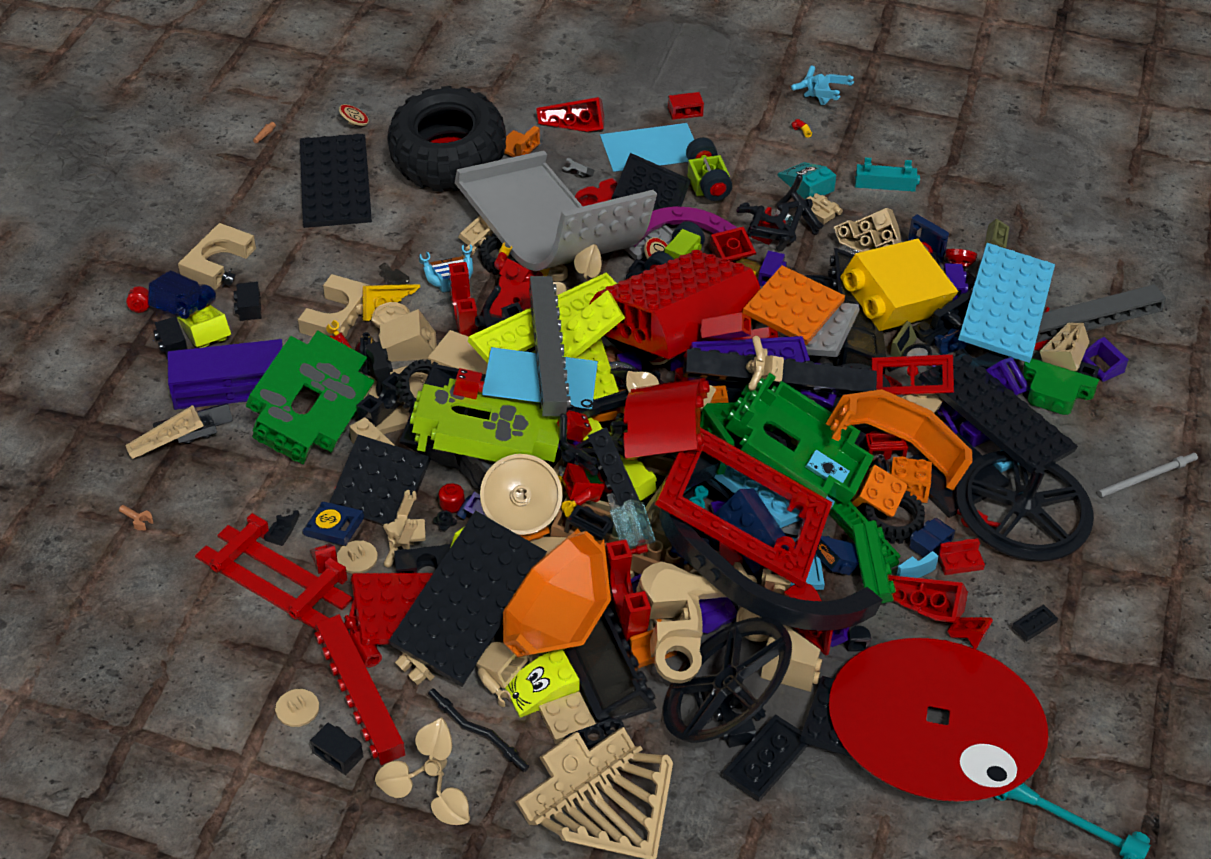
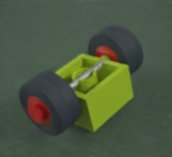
M705 137L697 138L690 142L686 149V156L688 158L687 176L691 179L690 183L696 196H705L711 201H719L726 198L732 191V182L721 155L717 154L714 143Z
M690 221L680 223L673 231L672 241L665 248V252L657 251L646 260L644 270L653 269L657 265H662L669 260L679 258L680 255L691 253L692 250H701L705 242V235L702 229Z

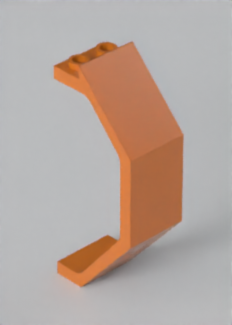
M882 389L843 395L826 422V425L831 426L832 439L836 441L841 439L842 429L846 430L849 425L866 423L911 442L945 475L946 487L954 490L972 463V450L931 410Z

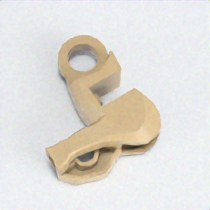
M655 563L643 570L636 593L646 592L651 606L650 619L678 617V621L656 623L650 638V655L652 658L655 656L654 664L656 670L663 679L672 683L688 682L697 675L702 664V656L699 652L702 637V614L699 600L726 596L695 569L687 572L669 563ZM671 651L684 653L689 658L690 668L682 672L672 670L665 661V655Z

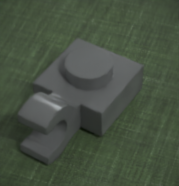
M566 159L571 165L568 168L564 166V170L569 172L577 170V174L584 177L587 174L593 176L595 170L581 165L573 159Z

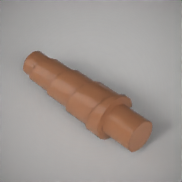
M274 122L266 124L258 135L255 136L253 142H260L273 131L276 124Z

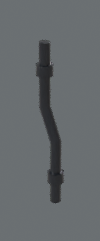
M432 688L428 692V695L438 704V708L443 713H448L464 730L489 738L504 753L503 756L509 762H513L523 772L528 770L529 765L519 756V752L513 746H509L492 729L467 721L453 707V703L448 698H444L436 689Z

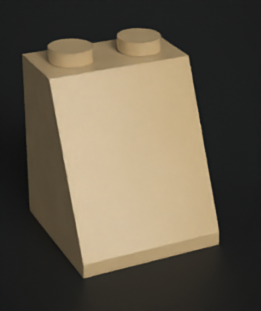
M419 309L380 325V343L383 349L386 348L388 360L391 362L428 359L429 355L437 347L436 332Z
M783 625L791 637L792 655L788 670L781 684L811 692L813 684H818L823 660L819 658L820 649L788 626ZM769 637L767 645L775 641V639ZM779 655L762 666L761 678L772 680L778 665Z

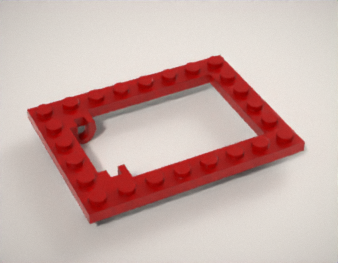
M700 427V433L703 434L704 445L701 446L702 451L790 500L787 508L788 511L792 512L794 508L800 511L799 517L803 519L796 542L791 537L783 536L776 540L772 548L682 497L702 451L690 450L677 453L654 505L802 588L806 583L832 502ZM787 545L789 548L785 550L781 546Z

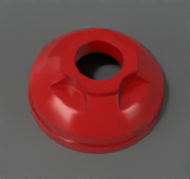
M946 249L945 257L951 264H963V268H968V266L976 261L978 256L975 252L963 249Z

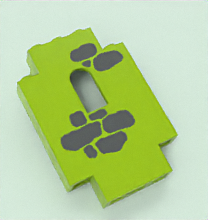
M451 378L448 386L444 385V388L424 384L422 391L418 390L410 424H413L412 433H416L415 442H418V451L425 452L428 436H431V440L434 441L433 449L494 462L514 454H528L542 460L555 461L559 443V427L557 422L560 416H542L541 402L482 395L480 392H478L476 400L453 395L456 379ZM463 406L491 413L489 420L459 414L451 408Z

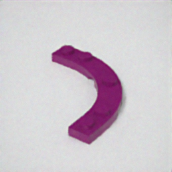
M678 206L666 207L652 212L645 235L634 246L636 247L649 233L667 223L674 225L690 221L714 234L737 227L718 215L701 209Z

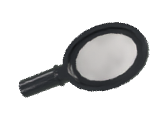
M923 343L910 345L903 352V356L932 355V349ZM887 367V370L891 372L900 367Z

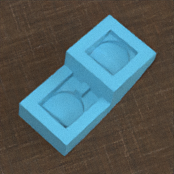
M933 551L919 561L912 556L898 566L896 576L922 577L936 569L939 556Z

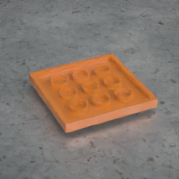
M782 265L743 308V313L789 337L803 336L805 345H807L844 302L845 295Z

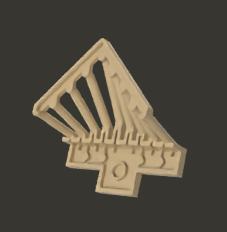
M624 727L619 728L589 750L579 733L575 732L540 756L551 777L515 802L529 825L541 824L559 835L562 841L641 859H656L673 762L668 755L639 753L643 750L642 747L633 744ZM628 761L660 764L659 772L630 764ZM617 769L653 780L656 784L655 795L648 793L621 776ZM608 779L649 803L652 807L651 818L645 816L613 789ZM597 787L646 828L648 832L647 841L643 840L604 801ZM586 796H587L626 836H623V835H622L614 826H612L594 807H592V806L590 805L589 801L587 800ZM574 802H575L587 815H589L604 831H602L600 828H598V827H597L593 822H591L586 816H584L580 811H578L577 808H576V806H575V804H574ZM562 809L565 812H567L572 818H574L578 823H576L571 818L563 814ZM550 816H552L554 819H556L566 827H562L556 822L550 820ZM587 830L595 837L589 836ZM608 835L612 837L616 842L610 841ZM629 839H630L637 847L632 846V844L630 843Z

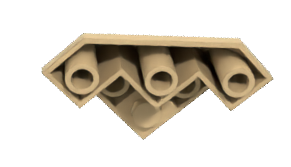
M889 208L880 210L858 221L848 220L834 226L839 243L860 252L902 242L893 210Z

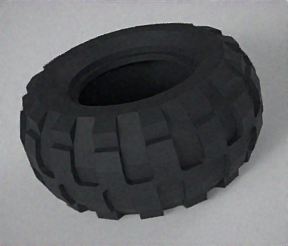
M441 86V89L432 90L430 88L423 90L422 94L418 96L412 95L405 100L403 106L397 108L392 117L391 125L388 128L387 141L390 156L395 167L407 180H411L416 186L421 188L428 186L432 188V191L443 192L444 189L458 191L460 189L455 184L457 169L502 159L506 148V130L503 117L496 106L480 92L473 93L471 89L465 87L455 89L452 86ZM445 134L465 135L460 140L448 143L428 141L431 138Z

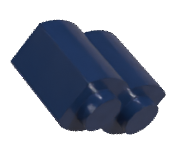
M934 518L931 521L928 520L922 529L913 532L910 537L911 543L909 548L923 558L932 551L938 555L940 544L952 542L955 530L938 518Z

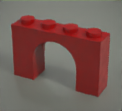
M466 262L448 264L450 295L458 333L469 337L478 332V327L475 325V317L477 316L475 299L470 296L468 267Z
M742 312L701 320L700 333L702 338L707 341L753 339L754 336H759L760 338L778 337V331L770 327L751 330V317Z
M625 539L606 543L605 551L610 595L624 636L628 641L632 636L648 631L651 606L645 591L633 592L630 575L632 554Z

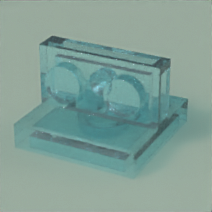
M630 499L625 501L623 506L610 510L619 541L626 539L629 548L643 543L651 544L656 542L643 502Z

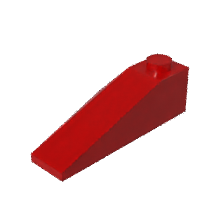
M599 97L536 108L538 124L584 132L604 130L603 103Z
M889 575L890 581H894L896 593H893V601L935 621L956 623L965 611L968 591L963 582Z

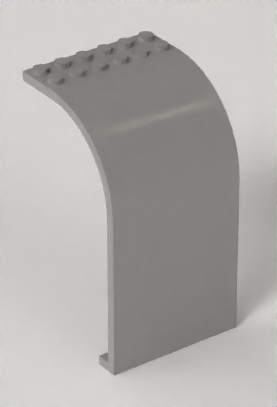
M545 151L457 169L455 184L501 243L505 242L507 248L512 246L510 254L522 266L534 271L574 262L575 256L593 244L597 245L601 255L636 245L648 229L657 193L654 190L582 206L547 165V153Z

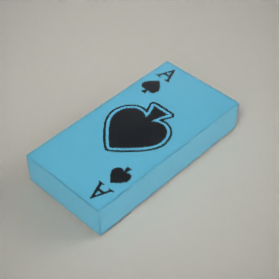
M818 450L814 451L805 466L824 480L830 475L841 483L844 482L850 472Z

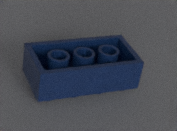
M754 488L739 489L715 513L721 519L772 548L778 538L786 536ZM787 545L781 546L785 550L789 548ZM741 554L756 579H762L763 568L766 567Z

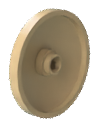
M514 454L500 459L486 472L481 484L480 502L486 517L519 536H528L542 531L556 518L562 503V486L556 472L544 460L528 454Z

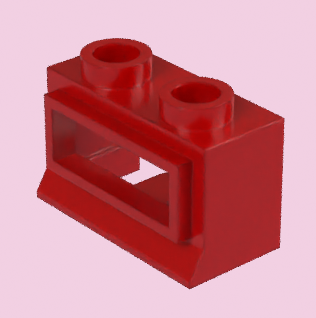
M872 431L866 434L864 442L865 451L871 455L873 451H883L882 454L886 460L891 458L892 450H900L902 457L907 455L908 446L906 440L890 433Z

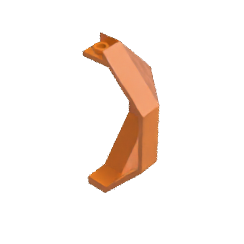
M576 529L531 568L503 611V643L517 657L584 645L611 601L604 539L596 541L587 531L580 532L579 529Z

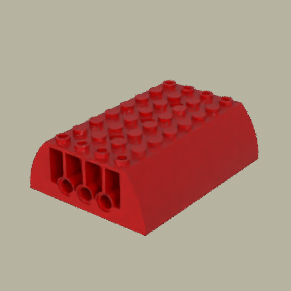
M692 250L691 253L680 255L679 258L669 260L665 264L657 265L655 268L645 270L639 275H633L627 280L605 287V289L598 291L594 295L589 305L608 290L614 297L625 319L604 336L670 359L690 349L692 342L707 341L702 338L700 333L702 319L743 313V308L758 293L761 287L752 268L746 267L742 263L731 262L729 259L718 258L714 254L702 253L701 250Z

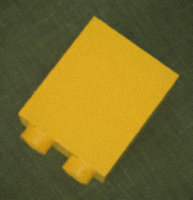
M919 239L855 253L840 276L845 288L853 294L863 308L864 314L872 320L879 331L904 325L907 321L912 323L927 319L932 316L936 309H941L949 301H952L959 292Z

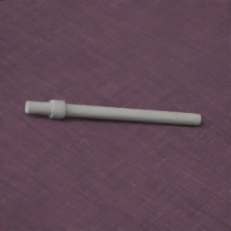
M1192 453L1184 457H1176L1169 463L1098 490L1097 494L1102 498L1172 469L1183 468L1186 464L1197 460L1198 456L1196 453Z

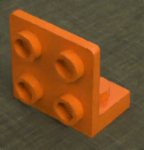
M533 126L525 135L515 130L511 131L506 136L504 153L512 157L529 154L540 144V128Z
M902 456L893 457L891 475L908 485L906 491L910 492V496L914 494L917 496V500L920 499L921 502L927 503L931 486L932 462L923 459H908Z
M873 465L867 470L851 503L856 508L862 503H868L887 516L893 517L908 485L877 465Z

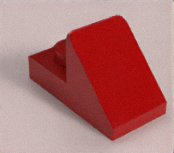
M960 617L956 623L951 625L948 633L951 638H968L973 648L977 649L987 634L993 619L992 617Z

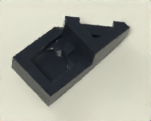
M295 510L293 514L284 517L277 515L276 522L271 525L269 531L264 535V540L283 546L297 523L300 515L299 511Z

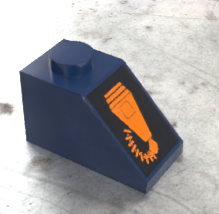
M821 536L815 555L831 571L851 575L859 565L856 545Z

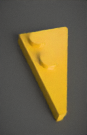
M420 284L363 286V320H371L373 311L384 303H398L402 301V298L408 294L411 295L420 288Z

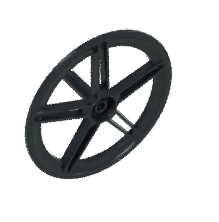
M1004 451L991 452L972 461L957 484L956 501L963 520L983 542L1009 556L1032 561H1049L1066 557L1074 553L1086 542L1092 531L1094 521L1092 504L1082 485L1063 467L1056 463L1047 468L1043 466L1040 468L1037 465L1034 467L1029 479L1027 470L1020 465L1024 485H1021L1018 463ZM1012 461L1016 491L975 480V477L980 471L992 464ZM1045 469L1057 475L1068 485L1066 488L1037 492L1045 475ZM972 493L1012 506L996 530L989 526L978 513L972 499ZM1077 499L1080 509V520L1075 531L1069 536L1042 506ZM1013 513L1016 514L1017 518L1003 535L1000 534V530ZM1023 516H1029L1056 543L1034 545L1018 542L1006 536Z
M767 617L741 620L718 631L700 645L701 666L714 653L726 645L722 670L718 674L695 677L684 683L671 682L664 700L663 717L667 729L673 736L690 743L706 742L728 734L752 717L759 721L766 716L763 706L773 696L784 679L792 655L790 634L779 621ZM761 634L775 639V641L739 664L742 637ZM779 655L774 676L765 691L757 699L743 685V680ZM689 658L680 667L679 672L690 668ZM711 691L686 726L681 717L683 695ZM728 695L734 696L746 708V711L733 720L715 728L702 730Z

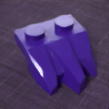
M728 597L699 600L703 633L714 632L722 625L736 621L738 611Z

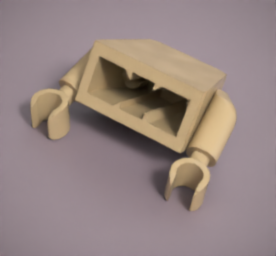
M493 642L484 651L476 664L478 676L485 687L492 694L498 696L499 706L505 707V702L501 698H507L511 702V694L506 690L502 691L500 688H505L528 661L530 664L540 655L533 654L517 657L504 643Z

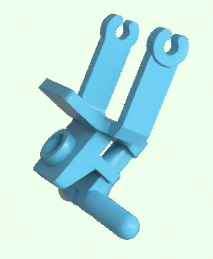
M812 65L809 67L804 80L800 83L792 84L791 89L798 90L808 87L804 96H816L820 104L825 105L830 99L838 100L841 97L838 95L840 93L838 90L830 89L829 83L851 86L854 83L852 81L854 77L851 75L834 74L826 76L818 74L813 76L815 66Z

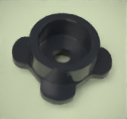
M232 268L229 272L225 271L222 276L223 288L225 285L230 287L236 276L235 273L231 272Z
M444 510L440 511L437 517L433 518V523L437 524L441 531H446L450 526L457 524V519L453 518L451 512Z

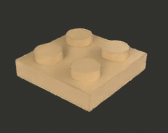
M579 691L539 705V712L555 744L562 742L565 736L572 732L596 724Z

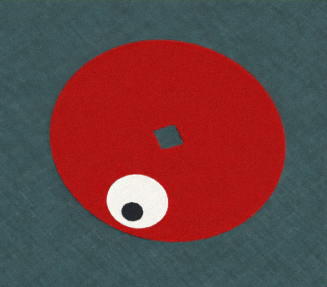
M904 638L883 642L869 647L851 658L839 671L832 684L829 697L830 718L836 735L844 748L871 774L889 785L914 795L942 801L961 802L988 799L1004 794L1018 787L1033 775L1041 764L1047 749L1048 725L1046 716L1039 700L1020 676L997 659L959 643L933 638ZM928 707L949 710V724L943 725L928 722L926 720Z

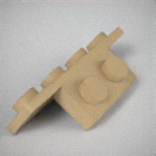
M479 216L460 233L458 238L468 245L465 251H469L470 244L472 245V253L470 255L472 256L476 252L477 247L481 246L482 241L486 240L487 236L492 237L494 232L483 218Z

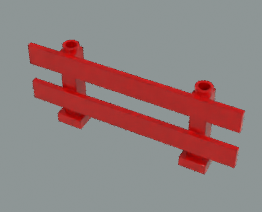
M253 513L247 517L248 525L241 531L227 525L217 535L218 538L227 542L219 552L206 545L195 555L196 559L210 566L213 571L220 572L287 612L293 619H298L317 630V622L328 619L327 616L312 608L321 598L340 610H343L353 600V597L334 587L337 582L343 585L348 580L345 566L329 558L324 563L325 571L319 577L315 576L256 541L259 537L264 539V535L269 531L267 521ZM244 552L306 590L295 598L237 564L234 560Z

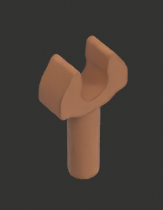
M121 505L119 508V512L134 520L133 525L137 530H146L145 523L142 521L154 523L151 513L147 510L139 514L125 505Z

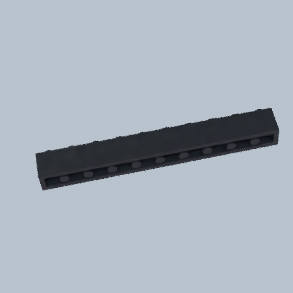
M690 348L684 354L683 377L705 378L712 381L749 385L753 374L748 372L746 364L750 360H754L756 355L748 354L744 356L739 355L737 352H729L727 354L720 353L719 350L701 351L700 348ZM785 359L782 381L795 390L847 395L876 390L877 371L871 370L868 367L856 369L850 365L839 367L833 366L832 363L815 364L813 361L796 362L795 359ZM773 381L770 387H777L780 382Z

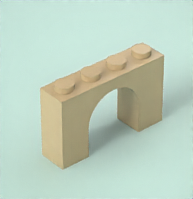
M219 223L178 263L181 277L216 290L223 283L221 279L225 273L224 266L206 259L220 252L232 253L247 259L256 249L254 235Z
M331 274L323 285L325 299L345 304L347 307L342 311L330 314L306 308L298 319L300 333L314 336L318 330L329 337H334V334L326 331V326L330 324L334 328L331 322L336 320L339 323L337 330L346 337L348 330L351 326H354L358 316L363 313V286L368 284Z

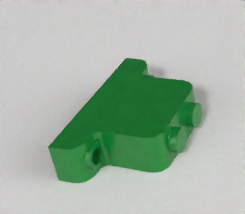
M1033 358L1030 363L1024 362L1022 370L1025 380L1032 383L1027 401L1031 405L1062 415H1068L1072 412L1076 399H1093L1099 383L1097 378Z

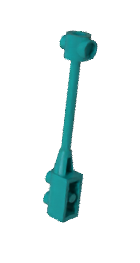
M1024 783L1011 791L995 796L1000 801H1005L1008 798L1034 806L1037 805L1121 848L1119 855L1123 859H1145L1151 847L1149 844L1150 839L1144 833L1133 832L1132 835L1129 834L1127 839L1124 840L1040 797L1038 793Z

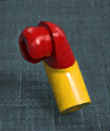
M795 119L791 125L794 130L800 128L806 138L812 136L808 124L800 119Z

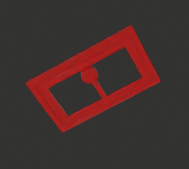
M953 354L872 358V370L877 371L876 390L882 389L894 395L954 393ZM942 365L943 385L915 386V376L919 373L916 366ZM909 366L907 374L911 376V386L883 387V367Z

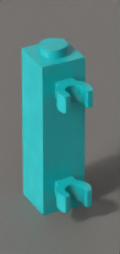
M865 157L864 165L857 164L855 188L915 192L916 185L920 184V175H917V168H912V160H905L904 167L872 165V158Z

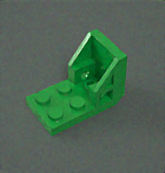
M736 402L707 403L702 410L700 427L734 446V440L731 437L732 432L725 427L729 422L726 419L732 409L736 410L733 407ZM720 461L716 472L717 475L725 474L728 465Z

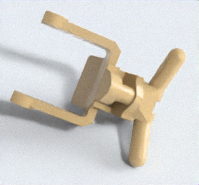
M754 336L752 341L756 357L746 364L748 372L753 374L748 385L751 391L756 389L761 377L765 379L769 373L776 376L774 381L781 382L784 363L783 357L768 356L767 349L762 347L760 337Z
M410 490L404 492V498L397 511L395 522L383 525L388 535L390 551L384 561V566L387 568L392 566L395 559L394 551H397L398 547L402 546L403 549H410V545H414L415 541L426 540L425 520L407 519L413 502L417 498L416 491H413L412 495H410Z

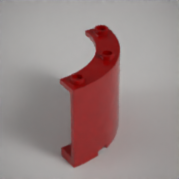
M705 378L632 388L631 392L627 395L624 410V423L628 424V432L624 433L625 459L637 460L638 457L690 450L702 451L701 446L704 445L703 434L700 433L701 407H704L703 400L708 398L707 393L710 392L709 382Z

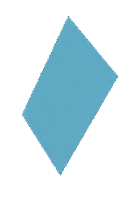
M688 123L600 134L613 172L623 171L630 153L659 166L688 162L686 149L689 143L694 140Z
M491 347L482 395L541 402L536 353ZM565 357L566 367L564 370H567V382L565 383H569V395L567 396L571 398V405L585 408L581 405L582 400L589 399L593 402L598 361ZM584 401V402H583L584 405H590V404H591V403L588 402V401Z

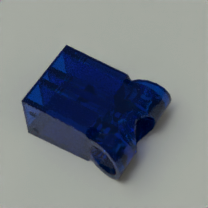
M171 270L149 283L148 305L175 315L178 313L183 319L191 317L216 299V293L212 287L205 284L199 285L197 281Z

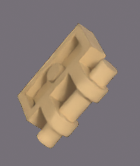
M816 193L814 197L809 196L806 198L812 200L813 206L811 210L823 225L833 219L835 213L841 215L843 209L837 203L830 202L824 195Z

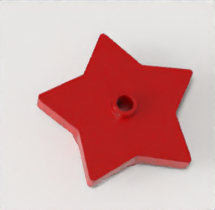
M500 276L499 286L501 287V292L490 308V315L502 318L501 308L516 302L520 304L523 311L531 308L529 296L530 281L519 283Z

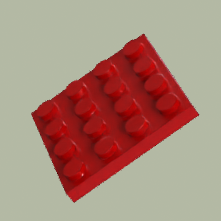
M352 573L351 582L361 645L388 644L389 639L433 573Z

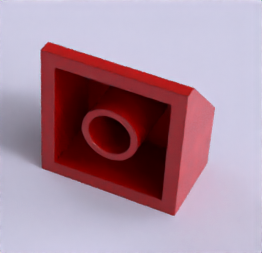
M744 227L711 234L709 248L712 254L718 258L733 261L756 255V251Z

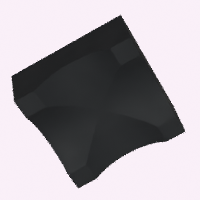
M376 342L367 344L365 347L367 354L371 358L369 372L377 381L376 391L379 397L382 392V382L391 375L390 372H393L391 361H387L388 354L386 348L383 349L381 343Z

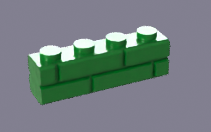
M874 520L864 524L853 525L852 530L864 588H870L883 599L882 603L892 602L894 600L893 593H896L894 581L889 579L892 569L890 563H886L885 557L889 555L886 544L882 545L881 539L885 538L882 526L878 527Z

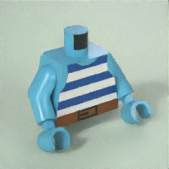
M470 244L469 251H465L464 245H462V253L465 255V258L460 256L430 262V265L429 252H426L427 259H423L420 254L419 262L424 264L423 269L427 281L435 287H439L441 292H449L448 264L459 262L467 263L470 280L473 274V261L470 258L472 245Z

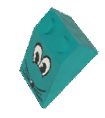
M803 162L778 173V177L790 187H792L796 176L801 174L803 179L797 193L804 199L809 196L814 197L816 193L826 195L835 190L836 174L826 166Z

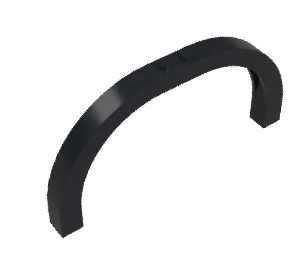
M701 452L684 493L690 488L714 478L720 461L705 452ZM659 507V518L662 528L675 550L726 597L762 618H772L779 621L782 625L805 630H838L855 626L875 616L883 601L868 587L845 598L831 601L801 600L773 592L739 572L707 544L690 524Z

